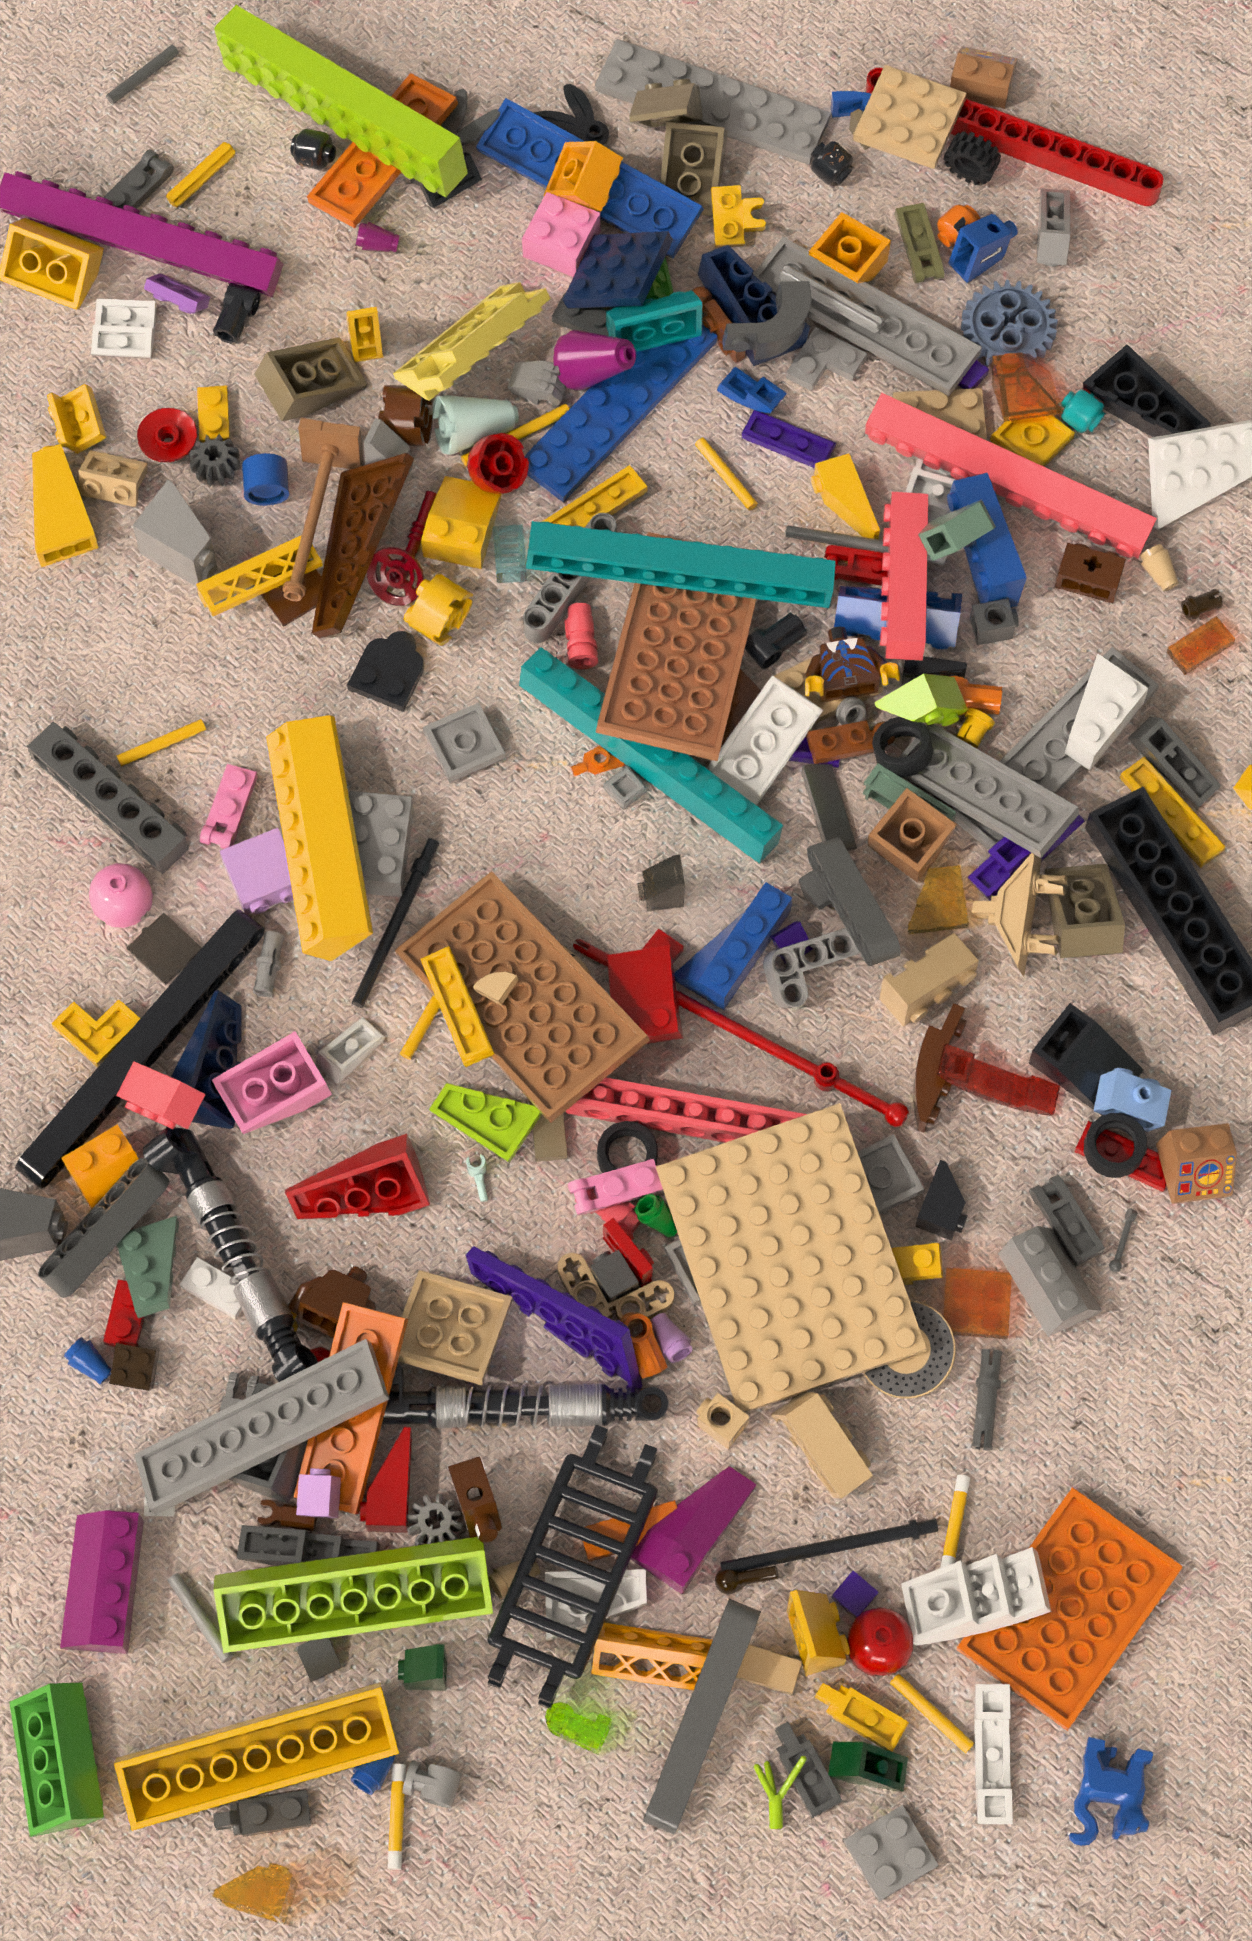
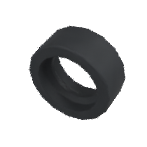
M902 717L891 718L881 724L874 733L872 741L877 763L903 778L916 775L924 770L931 762L934 752L929 729L923 722H913ZM892 736H895V738L913 736L921 741L919 749L910 756L898 758L885 753V747Z
M1109 1113L1100 1116L1091 1124L1084 1140V1155L1088 1164L1097 1173L1111 1178H1121L1133 1173L1140 1166L1147 1150V1137L1143 1127L1134 1118L1122 1113ZM1109 1128L1120 1129L1126 1132L1134 1142L1132 1156L1127 1161L1121 1163L1104 1159L1096 1148V1140L1099 1134Z
M622 1121L615 1123L603 1132L598 1141L597 1161L602 1173L618 1169L610 1162L608 1153L612 1142L624 1136L635 1137L641 1140L647 1151L645 1161L654 1159L657 1166L658 1146L655 1136L647 1127L638 1122Z

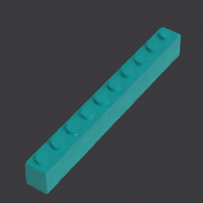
M532 521L526 569L829 608L834 591L836 561L825 560L819 557L810 558L788 553L780 554L763 550H749L732 546H719L702 542H689L672 538H658L641 534H628L611 530Z
M540 647L521 666L519 681L521 688L760 864L779 844L783 825L689 755L596 733L605 693L548 651Z

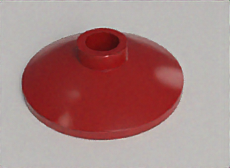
M161 408L149 413L141 421L137 430V440L142 452L150 459L158 462H174L187 456L190 450L194 448L197 441V429L193 419L187 413L175 408ZM166 438H173L170 442H163Z

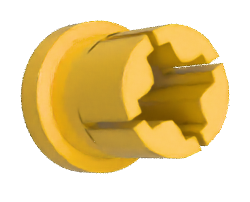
M968 708V711L964 714L966 719L956 737L978 749L987 730H991L995 722L987 714L977 709Z

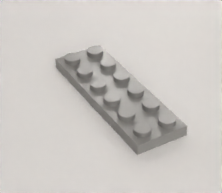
M935 724L926 726L929 729L934 750L931 762L918 774L904 777L906 780L1040 858L1044 856L1079 815L1078 806ZM915 738L898 758L915 753L921 746V741Z

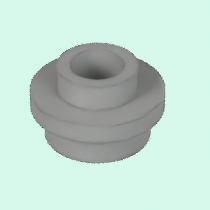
M857 697L844 699L836 709V718L842 725L864 721L866 717L865 704Z

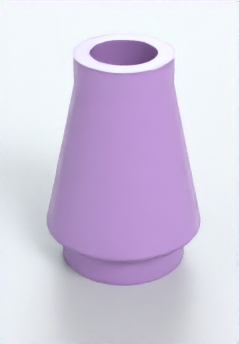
M660 1313L650 1320L657 1343L665 1359H668L671 1363H676L691 1353V1339L665 1313Z

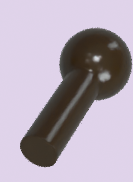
M776 1566L743 1572L730 1569L720 1570L716 1574L715 1585L721 1593L733 1594L739 1590L741 1585L778 1579V1570Z

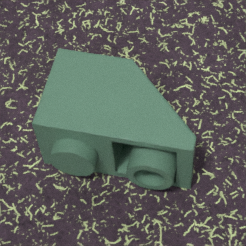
M981 499L930 521L918 535L931 560L935 561L959 551L996 526Z

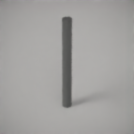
M790 525L786 528V537L888 553V547L883 546V540Z

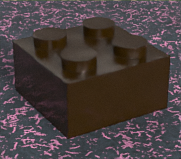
M123 1341L117 1342L109 1384L146 1391L152 1390L160 1348Z

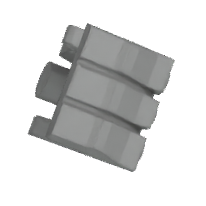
M528 361L515 362L508 389L517 396L529 399L535 405H538L539 399L552 402V408H557L561 405L566 386L559 380L557 376L561 375L559 367L554 366L553 362Z

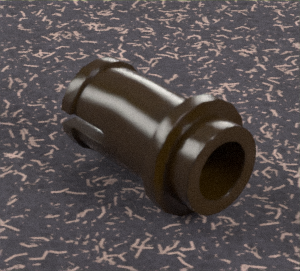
M1213 589L1196 597L1187 596L1181 602L1184 616L1197 619L1202 613L1221 608L1223 605L1222 597L1215 598L1216 595H1219V591Z

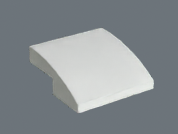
M97 299L91 354L95 356L151 358L156 326V301Z

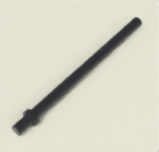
M914 1519L909 1520L906 1525L720 1562V1567L722 1571L730 1569L742 1572L910 1537L912 1540H917L920 1538V1535L938 1532V1525L936 1519L916 1522Z

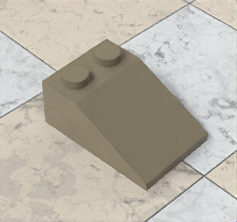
M690 79L673 81V86L662 87V83L645 85V90L637 91L629 115L630 122L644 128L666 126V122L690 123L703 121L699 85L691 83Z
M666 122L660 183L702 205L704 210L701 215L712 216L711 187H719L721 184L727 141V130L725 127Z
M340 337L266 352L254 374L281 421L308 416L367 386L365 379Z
M1107 864L1045 869V875L1067 876V885H1061L1066 891L1065 896L1048 894L1054 935L1059 937L1057 948L1060 958L1123 953L1125 922Z

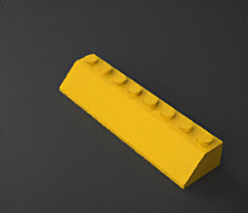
M327 715L286 722L266 736L302 952L303 954L333 961L372 935L373 928L335 717Z
M381 1682L117 1757L114 1766L131 1830L133 1831L397 1755L399 1751Z

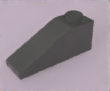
M1149 717L1128 737L1140 753L1197 807H1200L1221 787V784L1162 718Z

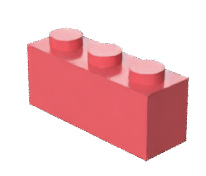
M133 1062L116 1096L127 1101L125 1108L173 1130L176 1124L185 1129L189 1128L206 1094L179 1080Z

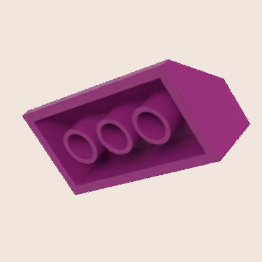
M104 1510L77 1515L60 1649L128 1654L144 1521L139 1513Z

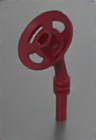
M428 490L425 492L417 519L411 524L412 527L407 536L409 542L406 549L403 550L396 547L383 548L374 554L368 568L367 580L372 591L381 600L391 605H407L419 597L416 595V591L424 580V574L415 556L421 545L428 514L437 495L433 491ZM389 554L400 555L402 558L401 560H392ZM378 562L383 563L380 569V576L382 579L380 581L377 577ZM414 569L416 570V573H417V585H416V588H414V586H413V584H414V582H415V571H414ZM389 586L396 589L404 588L405 595H394L388 592L387 589Z

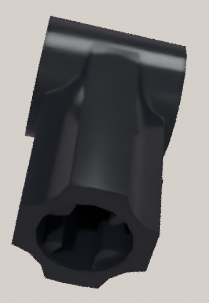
M230 283L225 292L224 307L213 329L214 335L223 342L229 344L237 343L249 316L253 317L258 310L261 300L260 291L236 283Z
M790 612L766 630L760 628L747 637L745 650L761 669H767L780 659L783 651L805 637L807 630L801 619L796 614L794 615Z

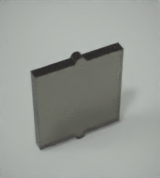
M165 913L159 916L148 928H142V933L126 947L134 957L165 985L183 970L202 949L197 942Z

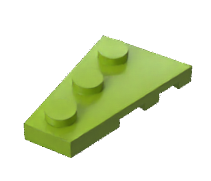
M448 1083L445 1084L429 1109L430 1112L509 1163L542 1115L534 1105Z

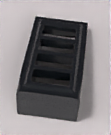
M923 656V661L905 660L901 686L922 674L965 678L967 663Z

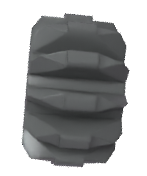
M206 434L205 442L196 441L195 450H190L189 453L191 471L196 473V478L199 482L206 479L210 487L214 481H219L223 486L225 483L224 478L234 480V471L240 468V461L238 460L240 457L237 447H234L230 438L223 441L220 434L217 435L215 440H211Z

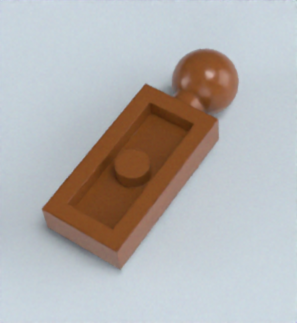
M702 286L694 288L692 291L701 299L704 317L702 318V323L710 330V333L717 335L721 351L726 356L730 355L735 363L744 359L746 351L723 350L722 339L725 327L731 321L714 299L712 300V294L709 289Z
M867 720L809 731L806 738L814 764L873 753L872 741L874 733L886 721L877 723L873 730L869 729ZM895 736L890 737L888 745L895 741Z

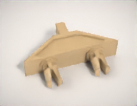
M1033 853L1027 857L999 889L997 896H991V901H974L972 908L975 918L987 919L988 925L997 926L1023 977L1025 976L1029 953L1057 955L1058 953L1055 946H1053L1059 944L1058 935L1031 934L1036 896L1038 893L1065 896L1066 891L1061 885H1067L1066 875H1041V858Z

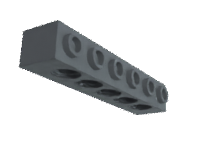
M53 721L27 746L31 759L163 875L189 850L185 838L187 836L186 832L177 823L174 822L171 825L165 820V814L154 803L148 805L142 799V793L133 784L127 786L120 780V774L114 767L109 764L105 767L98 761L99 756L88 745L85 747L81 746L77 742L78 738L68 727L64 726L61 728ZM64 754H73L69 760H60ZM86 773L95 774L91 779H81ZM109 792L117 793L116 796L111 799L103 798L104 795ZM131 811L139 812L135 818H125L126 814ZM151 831L161 832L156 838L147 837Z

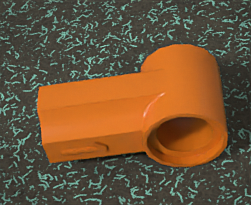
M949 676L955 677L967 708L977 709L985 714L999 715L1002 687L971 684L963 677Z
M628 1312L619 1321L628 1327L630 1321L638 1318L643 1325L640 1334L631 1336L641 1379L662 1372L668 1366L652 1331L651 1321L643 1314Z

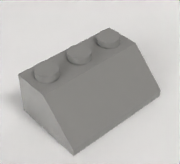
M1037 1226L1016 1235L998 1253L1048 1337L1093 1317L1102 1311L1052 1228Z

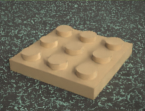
M885 65L855 129L853 141L935 169L966 100V93Z
M419 1270L401 1316L407 1318L408 1323L398 1362L482 1386L512 1305V1296Z

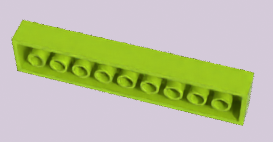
M235 5L214 27L218 40L217 45L223 57L222 62L229 71L238 72L251 84L259 85L266 89L274 98H281L288 102L294 110L298 112L303 111L308 114L317 124H324L333 129L339 137L347 138L354 142L362 151H369L376 155L385 165H392L399 169L407 178H414L421 182L430 192H437L447 197L468 174L460 137L238 5Z

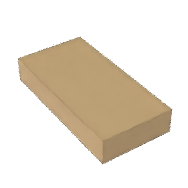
M749 1644L736 1678L792 1696L802 1661Z

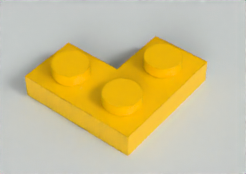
M118 999L97 1021L73 1002L51 1024L60 1035L98 1068L141 1018Z

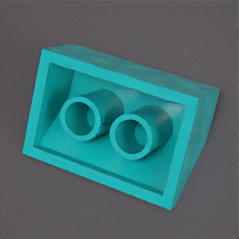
M692 290L674 292L667 297L646 299L642 306H619L606 311V328L609 336L627 339L634 345L636 352L702 336L703 305L701 299Z

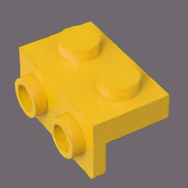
M84 384L62 397L53 392L47 395L50 405L48 411L55 422L57 429L55 435L62 447H66L79 454L107 438L92 387Z

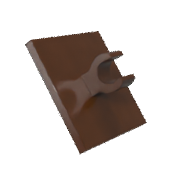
M317 569L304 574L302 584L306 587V592L300 601L286 599L283 595V585L261 594L283 627L316 608L322 576ZM282 572L279 573V574H277V575H274V576H272V577H277V576L281 575Z

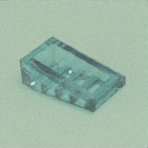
M523 524L493 526L497 583L527 581ZM517 534L518 537L500 539L499 535ZM518 543V547L500 548L502 544ZM519 553V556L501 557V554ZM520 562V565L502 566V563Z

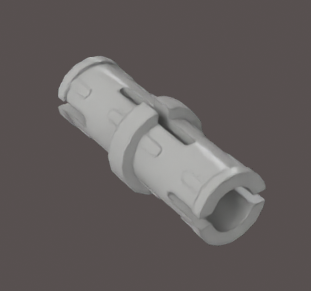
M267 931L264 933L261 956L256 960L258 971L253 988V993L258 996H273L276 973L281 969L282 964L279 958L284 935L279 932Z

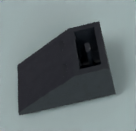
M1069 1003L1034 1047L1029 1059L1030 1065L1093 1110L1100 1075L1113 1071L1115 1068L1129 1069L1137 1077H1140L1144 1072V1069L1095 1020L1071 1003Z

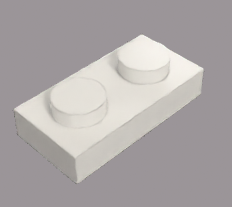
M197 1257L181 1281V1288L234 1319H237L242 1311L233 1292L235 1286L229 1285V1280L232 1277ZM234 1279V1280L232 1281V1283L239 1282V1281L236 1280V1279Z

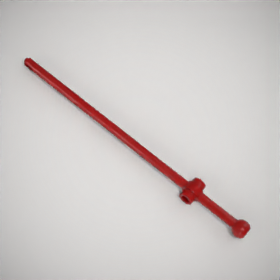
M582 939L575 940L579 944H573V948L576 951L608 967L607 955L610 954ZM677 990L679 1006L814 1077V1083L820 1090L828 1092L836 1089L885 1115L884 1118L890 1126L900 1127L905 1123L909 1110L903 1103L894 1102L890 1104L839 1077V1071L833 1064L826 1062L818 1066Z

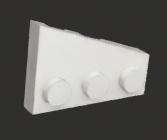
M646 1569L625 1571L605 1620L647 1605ZM572 1571L545 1572V1582L595 1602L599 1601L605 1587L602 1583ZM546 1597V1618L576 1630L588 1627L592 1618L591 1614ZM546 1632L547 1641L558 1638Z

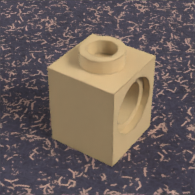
M719 1393L712 1400L707 1397L696 1411L699 1415L697 1426L728 1450L749 1424V1416ZM716 1413H724L729 1417L730 1421L726 1425L719 1426L714 1424L711 1418Z

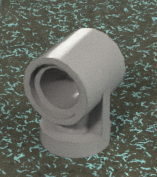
M412 1760L406 1773L403 1794L412 1796L415 1790L421 1791V1800L437 1806L452 1808L462 1774L453 1769L434 1764L429 1765L428 1771L421 1770V1762Z

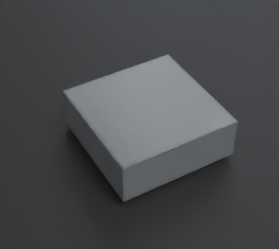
M628 766L603 784V789L623 810L647 792V787Z

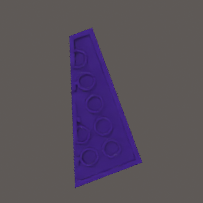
M475 1246L468 1251L466 1259L470 1272L474 1277L493 1291L512 1296L513 1300L520 1306V1311L528 1317L532 1313L539 1316L546 1322L543 1328L582 1357L593 1356L602 1367L601 1371L612 1378L616 1373L627 1381L626 1389L631 1388V1392H635V1388H642L643 1385L630 1330L623 1322L619 1320L613 1321L603 1316L597 1308L593 1306L587 1307L577 1302L569 1293H561L551 1288L541 1278L534 1279L525 1274L517 1265H508L499 1260L490 1251L484 1252Z

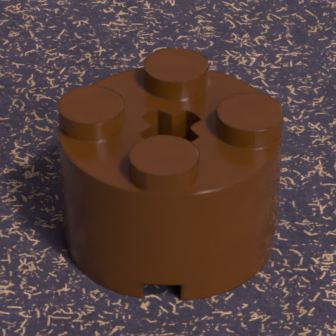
M384 385L383 402L385 403L384 411L380 410L378 419L382 420L409 446H426L430 441L432 433L433 415H429L428 405H432V400H426L406 385Z

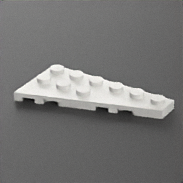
M1252 420L1148 438L1152 516L1157 518L1154 525L1156 529L1162 528L1252 477Z

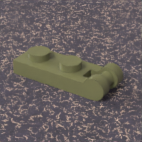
M919 203L896 208L895 217L910 263L914 283L924 282L926 278L934 277V279L944 278L943 263L925 204ZM930 260V266L922 267V261Z

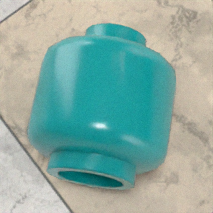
M1085 388L1080 389L1076 394L1070 391L1060 404L1064 408L1061 414L1062 420L1079 433H1085L1087 430L1092 433L1106 415L1103 411L1104 402Z

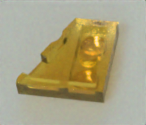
M960 865L930 868L924 880L922 891L917 899L911 921L908 924V935L968 928L969 921Z

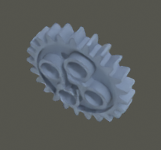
M1008 279L1005 281L1004 287H1000L999 283L994 281L992 290L984 285L982 294L974 292L973 299L967 300L966 310H963L961 330L964 331L963 337L982 347L981 354L977 359L983 356L987 357L985 365L988 366L992 361H996L997 369L1000 370L1003 363H1007L1009 370L1012 371L1014 363H1018L1020 368L1024 369L1026 360L1035 365L1037 356L1044 358L1046 349L1051 350L1057 333L1055 329L1057 328L1058 320L1054 319L1056 310L1049 309L1050 299L1041 301L1042 291L1035 294L1032 293L1033 285L1030 284L1026 289H1022L1021 281H1018L1015 287H1011ZM1004 305H1010L1013 308H1006ZM986 323H987V324H991V325H993V326H992V327H986V326H984L983 324H986ZM1025 323H1032L1035 326H1027ZM1005 342H1013L1015 345H1008Z

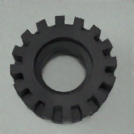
M967 132L957 133L944 155L946 167H951L949 171L952 174L956 172V177L959 179L965 178L967 183H970L972 180L974 185H979L980 182L982 185L986 184L991 180L1001 161V155L997 153V147H991V141L985 142L983 136L975 137L973 132H970L969 135Z

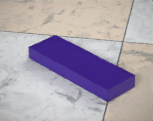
M753 410L741 437L744 440L812 468H815V463L830 459L836 447V443L756 410Z

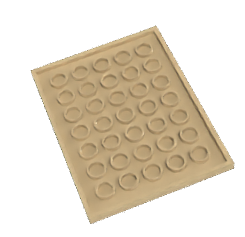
M840 1103L656 1166L735 1405L744 1413L927 1351Z

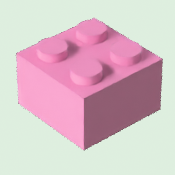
M546 192L522 237L523 257L574 277L593 235H599L601 232L600 212Z

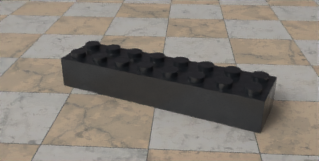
M1141 787L1089 813L1085 826L1086 831L1212 1034L1215 1035L1252 1016V959L1145 788Z

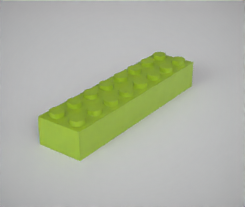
M478 1537L218 1574L214 1577L213 1590L223 1653L493 1614L484 1543Z

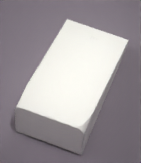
M362 1017L318 1052L316 1065L338 1084L385 1040V1036Z

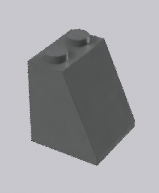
M0 1188V1261L57 1249L59 1240L65 1239L68 1229V1221H65L63 1211H61L57 1200Z

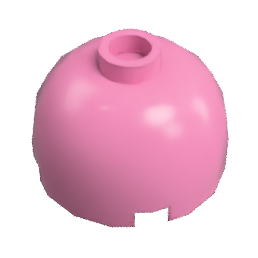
M116 863L106 866L96 873L90 884L89 900L94 914L100 920L105 921L111 927L125 928L137 924L141 921V917L147 911L149 912L152 907L153 893L149 880L138 868L130 864Z

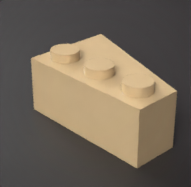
M955 933L925 951L926 955L916 963L912 959L906 962L903 966L906 970L896 977L891 973L883 977L879 1000L903 1027L911 1021L914 1024L919 1022L926 1016L929 1007L935 1003L938 1005L944 1003L952 995V990L959 984L965 986L976 977L979 960Z
M813 1392L801 1393L770 1415L776 1423L782 1420L792 1435L789 1440L795 1448L799 1445L809 1460L808 1465L833 1498L842 1499L873 1476L868 1469L871 1463L862 1450L856 1451L850 1442L853 1438L852 1434L842 1422L837 1423L831 1414L834 1408L827 1397L823 1394L819 1396L818 1393Z

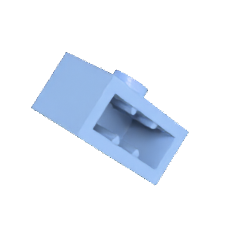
M1115 1068L1113 1071L1100 1075L1094 1112L1102 1115L1109 1113L1125 1114L1134 1118L1143 1127L1144 1131L1149 1132L1165 1126L1171 1090L1160 1086V1082L1157 1080L1142 1079L1134 1076L1133 1072L1129 1069Z

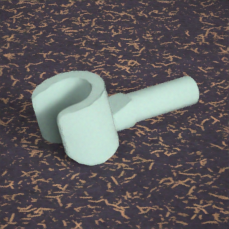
M480 1154L481 1165L473 1167L470 1165L469 1157H467V1171L471 1177H474L480 1202L488 1201L484 1184V1174L486 1173L485 1158Z

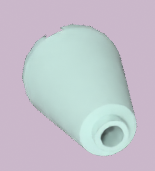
M442 395L435 397L433 402V419L438 418L439 428L434 429L435 436L442 453L447 455H453L473 447L477 441L487 435L512 431L515 424L519 421L517 407L515 405L512 406L509 400Z

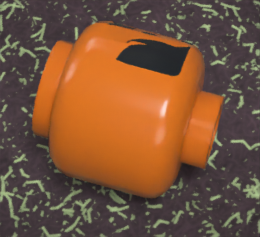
M958 204L952 206L937 222L939 240L946 247H954L960 228L981 219L979 214L969 205L963 206Z

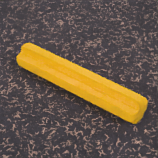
M226 142L219 145L167 193L166 198L169 203L175 207L181 206L235 156L236 152L233 147Z

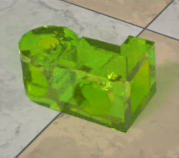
M563 1702L554 1703L551 1710L547 1709L545 1715L547 1727L552 1734L596 1755H599L612 1727L611 1718L599 1713L594 1722L574 1713L572 1707Z

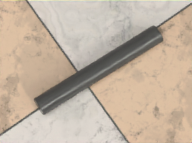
M170 45L106 95L108 101L111 104L119 101L179 54L177 48L174 45Z

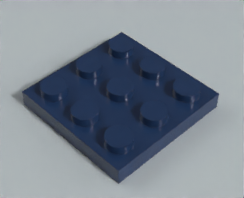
M669 231L593 235L563 298L566 307L642 306L673 241Z

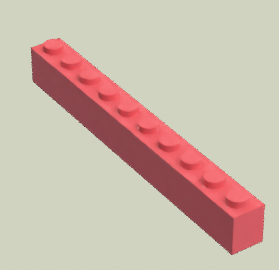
M881 393L866 423L865 434L869 435V439L880 445L887 443L895 447L896 451L903 456L912 457L913 455L922 459L926 466L935 470L940 468L946 470L956 480L988 473L995 493L1005 497V501L1010 505L1019 508L1022 506L1033 510L1035 516L1044 520L1053 519L1069 532L1076 533L1079 531L1088 535V539L1095 544L1112 546L1116 548L1115 551L1124 557L1132 558L1133 556L1139 558L1157 518L886 394Z

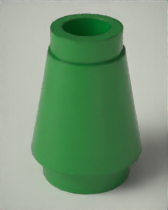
M647 1194L638 1201L635 1212L641 1223L664 1234L666 1237H672L677 1233L670 1209L662 1197Z

